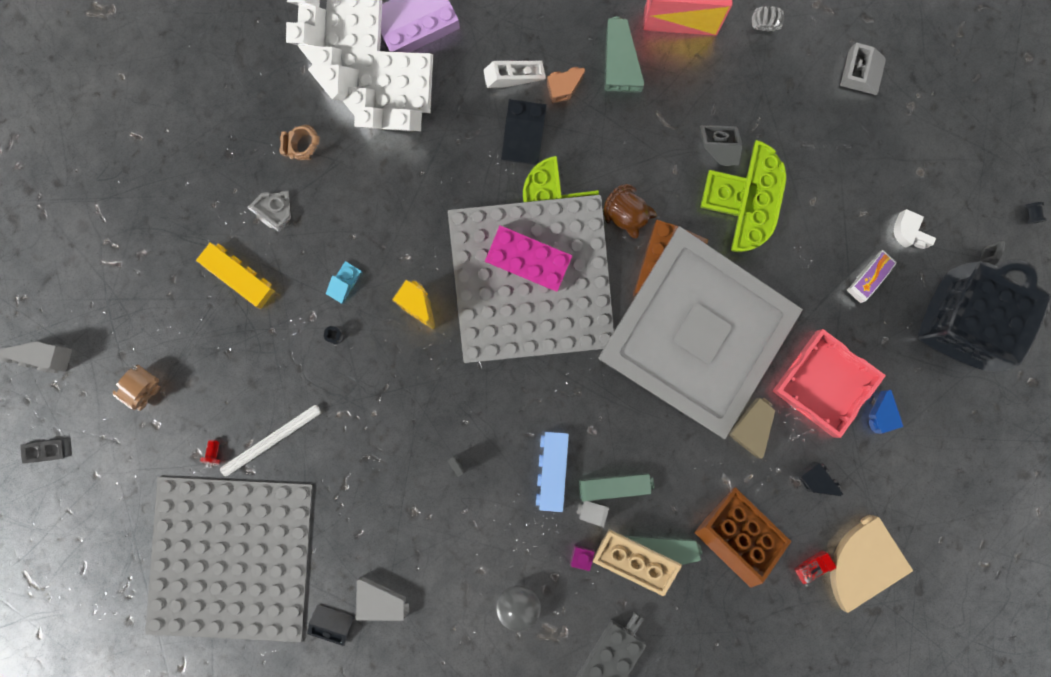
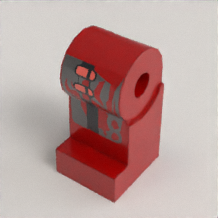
M821 550L803 561L794 570L802 584H807L837 567L829 554Z

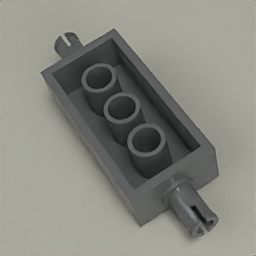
M634 612L626 627H622L615 621L610 620L576 677H628L647 646L644 640L635 634L645 619Z

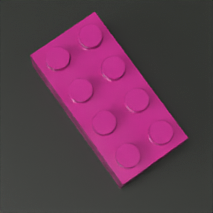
M499 225L485 262L557 292L572 255Z

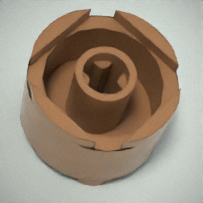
M136 365V370L131 368L118 381L116 386L119 389L117 392L113 391V396L132 410L138 409L141 411L146 407L150 396L156 395L161 387L158 385V378L140 365Z

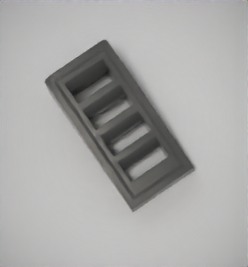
M1001 240L985 246L979 262L996 266L1002 257L1006 241Z

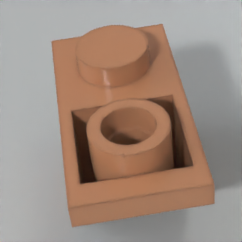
M573 67L567 72L561 73L557 71L547 76V85L552 104L571 99L584 78V68Z

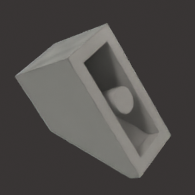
M583 501L582 503L579 502L576 514H579V519L604 527L609 507L594 501Z

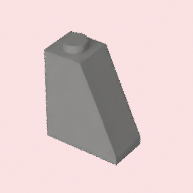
M365 577L357 579L356 620L404 621L406 615H409V603H406V597Z

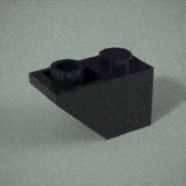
M813 462L796 475L809 492L834 496L843 495L840 490L842 488L836 479L832 480L828 474V468L823 463Z

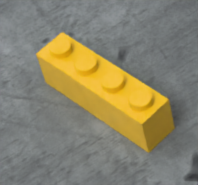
M210 242L196 261L254 306L261 309L275 292L270 288L272 284L265 278L261 280L257 278V272L249 266L244 268L240 265L242 261L235 255L231 257L227 255V249L219 243L214 245Z

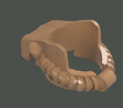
M301 125L292 129L289 133L286 131L281 132L280 154L300 161L311 160V155H313V152L315 153L316 146L319 145L320 137L317 136L316 130L309 125ZM305 135H310L312 137V144H310L307 150L299 153L297 147L299 140Z

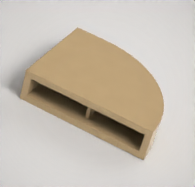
M867 515L860 520L861 523L844 535L833 554L832 561L837 568L830 572L831 586L840 608L847 613L913 572V569L881 519L877 516Z

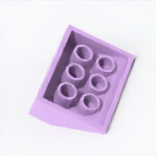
M390 0L382 4L381 37L389 52L410 53L460 29L459 20L449 0Z

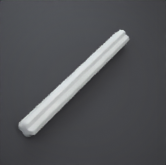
M317 405L312 406L220 468L221 473L224 476L230 475L320 415L321 410Z

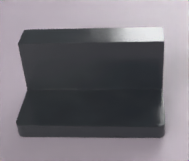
M317 605L309 622L307 634L345 646L354 617Z

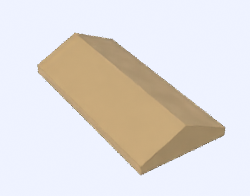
M611 530L603 538L593 559L594 563L662 596H665L682 567V564Z

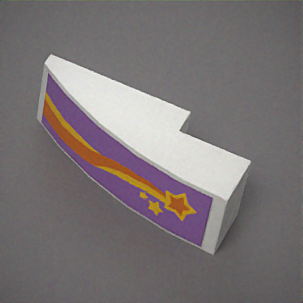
M881 250L857 276V279L847 291L860 303L865 302L880 286L897 262L884 250Z

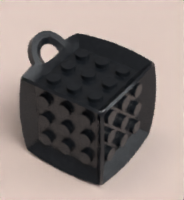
M1010 260L1002 263L1000 266L985 262L965 263L953 268L944 276L927 308L918 339L942 354L969 366L991 372L1011 370L1021 366L1032 348L1045 319L1051 296L1044 289L1037 286V271L1033 265L1026 261ZM1011 271H1021L1025 274L1026 280L1022 284L1006 277V274Z

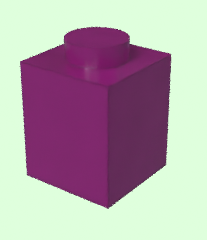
M574 544L570 560L571 567L590 571L595 551L591 548Z

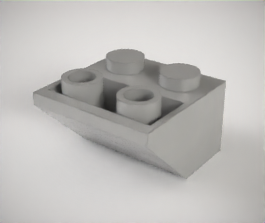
M855 43L848 52L840 86L877 95L886 58L875 47Z

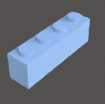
M545 432V436L541 435L540 447H544L543 455H539V466L542 467V474H538L537 486H541L540 494H536V505L539 506L541 511L563 512L568 433Z

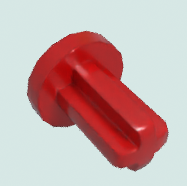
M209 440L205 457L200 458V462L206 463L205 467L212 468L213 465H220V460H217L220 444L218 441Z

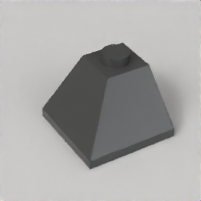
M700 125L703 146L720 165H739L743 145L738 127Z

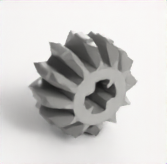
M774 6L756 8L752 16V27L756 30L768 32L779 30L783 26L784 11Z

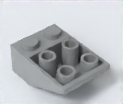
M36 341L0 349V361L17 363L19 366L37 368L36 370L58 374V371L67 370L73 349Z

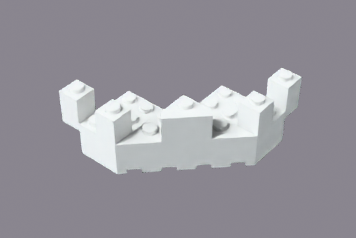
M287 0L289 3L298 5V23H286V43L297 45L313 64L308 70L332 99L343 101L354 114V127L421 131L422 113H430L433 54L380 51L382 0H327L326 10L319 8L320 0Z

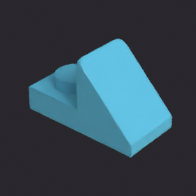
M345 261L336 277H331L326 294L343 304L362 271Z

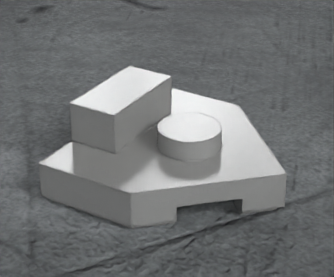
M288 191L270 194L269 192L260 193L248 206L249 210L255 213L259 220L278 232L291 219Z

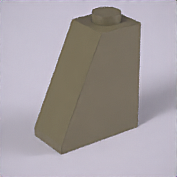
M756 398L728 434L758 459H762L765 455L775 410L771 407L772 403L765 398Z

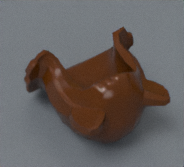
M622 184L615 188L607 197L603 208V215L605 216L606 223L613 221L618 227L627 230L632 238H638L639 229L645 226L649 219L655 218L657 214L652 207L647 205L643 198L635 195L637 189L634 186Z

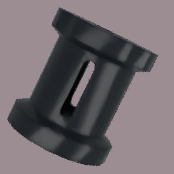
M1044 202L1025 205L1029 214L1028 224L1047 221L1043 215L1042 206H1044Z
M329 326L324 330L323 337L327 342L339 344L342 342L344 334L341 329ZM332 331L337 333L335 335L336 339L330 338L332 336Z

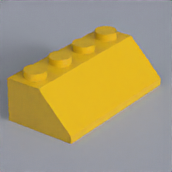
M405 280L393 301L401 309L431 329H434L435 323L431 302L427 297L428 293L418 282Z

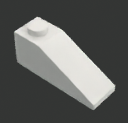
M493 61L483 70L487 88H504L546 79L542 61Z

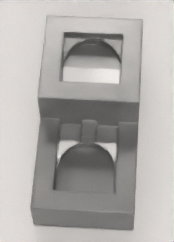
M62 440L20 445L22 464L63 459Z

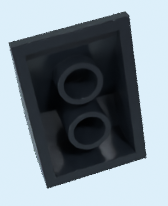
M509 99L502 161L537 165L539 163L547 104Z

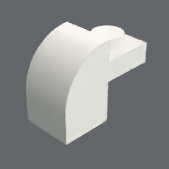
M907 209L899 213L894 225V235L899 244L906 248L914 243V246L921 249L934 245L935 237L918 231L924 216Z

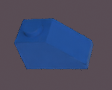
M892 390L881 391L869 414L870 428L877 434L904 427Z

